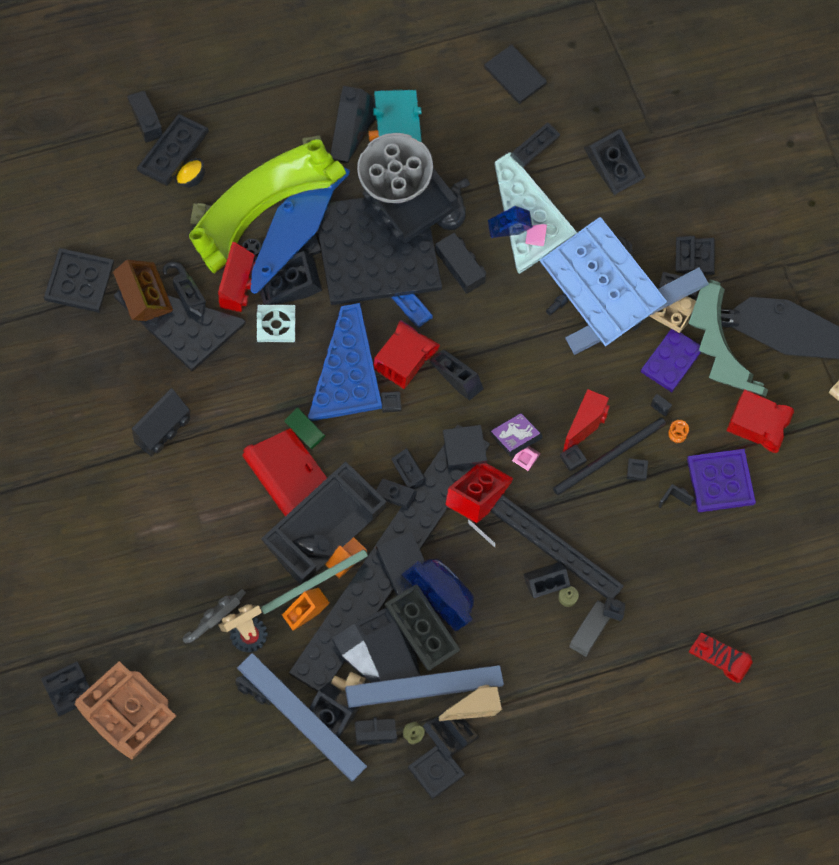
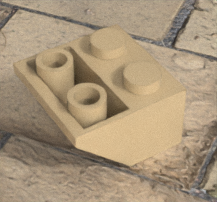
M686 296L650 315V317L680 333L690 321L696 301Z

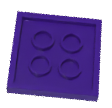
M744 449L688 456L687 461L698 512L755 505L756 502Z

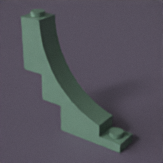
M710 280L708 282L709 285L700 289L689 321L691 326L705 330L699 351L716 357L709 378L713 381L742 390L745 389L766 397L768 389L763 387L764 384L753 380V383H751L754 374L739 363L728 347L721 323V304L725 289L720 286L721 283Z

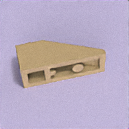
M489 685L478 687L476 691L445 711L439 717V720L495 716L502 710L497 687H489Z

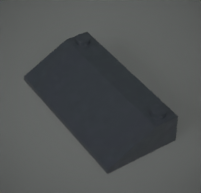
M345 461L264 535L261 540L287 572L301 585L318 572L330 558L302 552L293 543L295 540L301 537L313 536L314 534L333 537V555L339 546L343 547L372 522L386 508L387 501Z

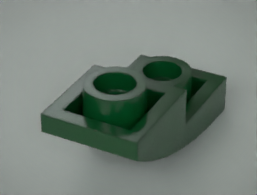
M298 407L284 420L311 449L325 437L323 432Z

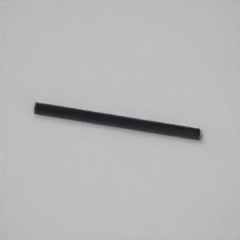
M660 417L554 486L553 490L556 495H560L666 426L665 420Z

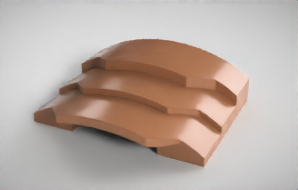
M120 662L114 665L83 693L75 703L88 722L111 745L130 759H134L148 743L176 718V715L168 709V699L157 691L140 672L129 671Z

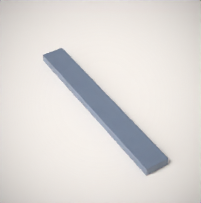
M700 267L659 288V292L666 299L667 303L652 314L709 285ZM589 325L566 337L574 355L601 342Z
M253 654L237 668L351 781L367 767Z
M500 666L346 686L345 691L350 708L473 691L483 685L502 687L504 683Z

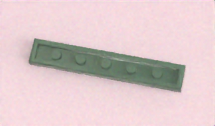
M366 550L354 554L262 606L261 610L264 614H267L369 555Z

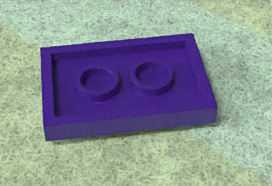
M671 329L643 366L641 373L670 392H673L701 354L699 351L700 345L682 333Z

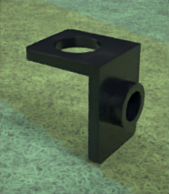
M672 484L661 499L658 507L661 508L670 495H673L688 506H691L694 498L684 488H678Z

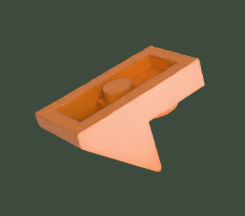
M353 537L343 547L339 546L326 563V566L330 569L362 550L367 552V549ZM352 566L339 572L336 576L340 579Z

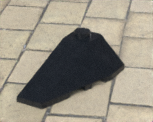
M343 86L331 149V156L334 161L349 162L358 148L361 139L366 135L369 126L376 118L373 112L374 108H376L375 98L362 89Z

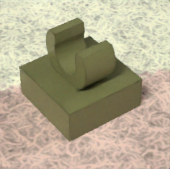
M201 203L193 204L191 223L197 224L211 206Z

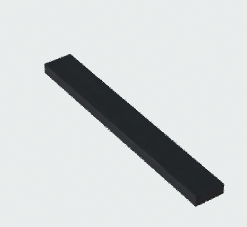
M502 495L491 509L493 514L557 562H560L565 568L606 599L607 597L615 599L623 589L624 585Z

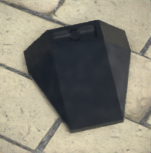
M387 608L354 623L332 638L341 657L366 678L369 683L420 676L415 650Z

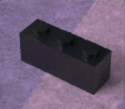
M453 233L436 243V254L466 294L485 283V269L477 264L474 254L471 251L468 252L461 237L458 238Z

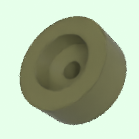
M570 586L560 590L558 599L563 606L571 607L577 603L579 594L574 587Z
M412 722L405 725L403 736L409 743L415 744L423 738L425 732L419 723Z

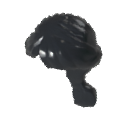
M467 178L461 179L450 188L456 196L460 208L437 222L440 228L444 230L458 229L466 218L461 188L470 185V181Z

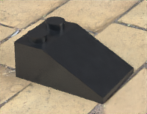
M621 129L614 130L584 146L591 163L613 195L646 178Z
M305 251L294 255L260 290L263 305H275L304 299L323 291L314 258Z

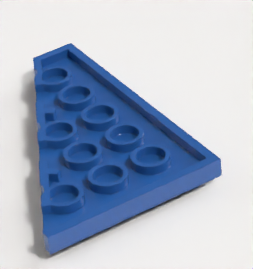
M360 303L341 306L339 317L308 414V418L311 421L382 409Z

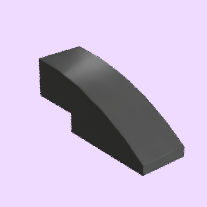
M599 600L595 603L570 643V648L585 657L589 654L610 617L603 615L604 603Z

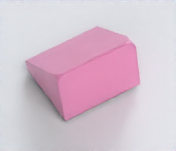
M547 225L528 226L525 244L544 246Z
M529 446L517 453L512 461L529 471L540 453Z

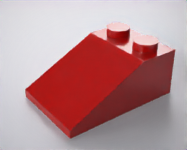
M587 389L566 437L563 452L582 442L599 428L600 423H605L610 405H607L608 397Z
M487 463L477 464L448 488L446 506L478 523L491 511L512 483L513 478Z

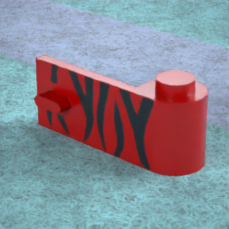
M703 633L699 635L689 650V653L722 669L729 679L737 683L742 681L753 664L752 657L744 651L739 652Z

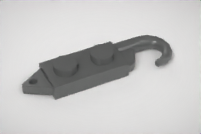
M242 589L232 596L229 595L221 598L218 602L219 604L214 609L211 608L204 613L198 628L191 633L189 631L184 635L183 642L190 643L199 638L209 628H212L240 604L239 601L246 592Z

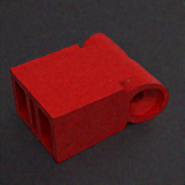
M400 320L395 334L391 336L374 358V370L405 389L424 362L438 351L440 344L425 335L419 334L413 327Z
M744 389L726 431L757 444L761 443L770 452L778 453L784 439V428L790 424L795 410L790 406L777 405L775 402Z

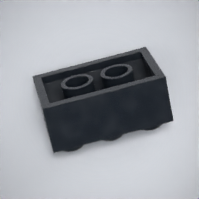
M172 388L132 428L134 443L151 457L155 453L158 454L163 449L164 443L168 439L172 440L177 434V430L181 426L184 427L190 420L189 408Z

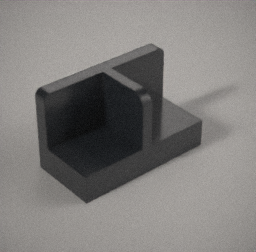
M374 717L373 720L355 722L356 746L397 742L394 719L377 720V717Z

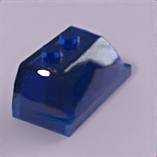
M438 558L417 561L401 574L412 586L416 584L419 586L430 605L455 632L473 619L470 616L474 606L473 594Z

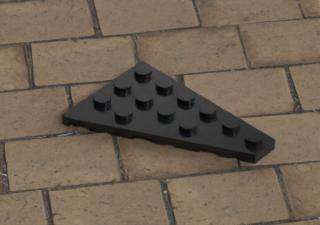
M119 290L114 294V298L128 310L122 293ZM168 296L173 308L172 312L147 321H139L192 372L246 325L245 321L241 318L203 307L201 317L192 311H187L181 299Z

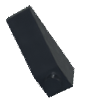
M145 91L127 96L145 143L159 139L162 136V128Z
M444 349L429 360L457 392L469 401L484 390L478 374Z

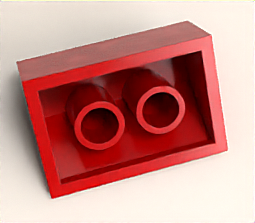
M236 242L231 244L218 295L220 308L242 312L243 306H247L249 295H247L248 289L251 290V276L255 265V255Z

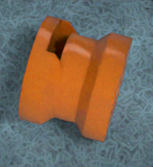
M683 420L674 421L668 432L670 440L675 443L684 442L689 432L688 424Z

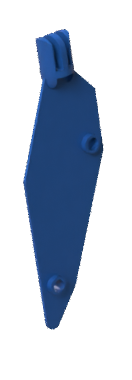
M343 167L346 174L330 187L291 195L277 208L252 270V293H258L318 231L333 191L350 173L347 168Z

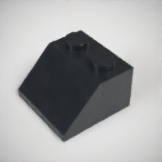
M328 682L318 691L309 710L331 732L340 738L360 706L349 708L346 693Z

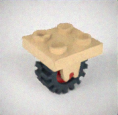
M247 604L238 609L240 613L236 615L229 614L222 618V623L218 625L221 631H230V640H232L233 646L238 650L255 652L262 648L263 643L266 642L267 632L263 622L255 618V616L262 613L259 606Z

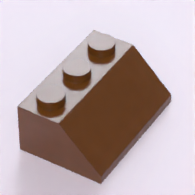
M126 260L113 271L132 320L147 321L173 311L154 262Z

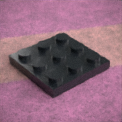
M59 248L44 300L99 313L114 266V260Z

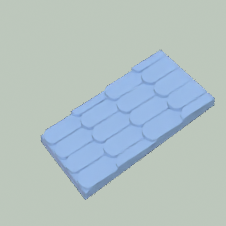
M601 217L540 260L605 347L667 303L666 299Z

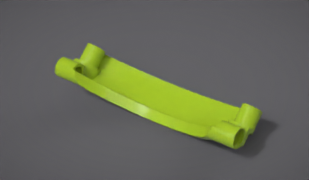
M312 140L273 158L240 179L210 207L190 232L189 238L207 267L215 274L226 265L232 242L238 243L246 228L263 211L291 195L308 190L328 188L342 178L346 171L338 161L334 162L321 140Z

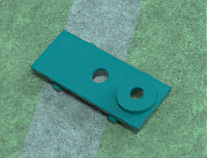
M416 90L375 91L376 108H374L373 112L374 115H377L378 136L390 133H403L421 142L419 123L421 107H418Z

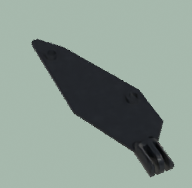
M750 297L734 309L721 308L722 327L734 328L784 355L839 359V326L789 300Z

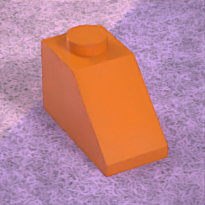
M319 588L305 591L282 616L291 629L296 630L319 615L329 604V601Z

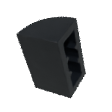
M560 562L523 574L528 590L533 598L570 587L567 570Z

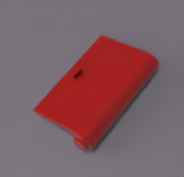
M291 428L256 445L251 444L243 450V458L284 516L289 514L327 479Z

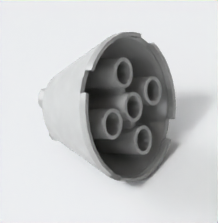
M390 133L377 137L368 144V147L361 153L358 160V176L363 188L374 198L388 203H403L417 197L426 189L433 174L432 157L427 147L422 142L412 138V136L403 133Z

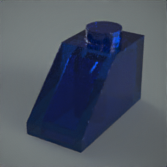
M513 206L488 220L490 237L492 238L519 235L533 228L530 211L518 206Z

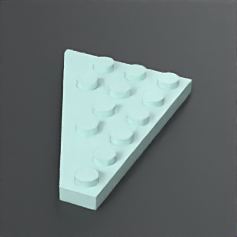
M509 152L495 161V169L516 269L520 274L573 237L577 232L527 172L510 156L511 153ZM547 225L544 246L525 244L528 226Z

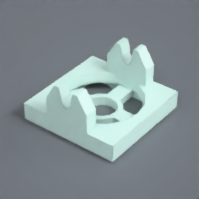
M257 305V342H295V305ZM273 311V318L270 321H262L266 314ZM279 311L285 313L290 321H283L279 318ZM279 320L282 323L281 327L278 329L272 328V321ZM263 327H269L273 331V335L266 333ZM283 327L289 328V330L286 333L279 335V331H281Z

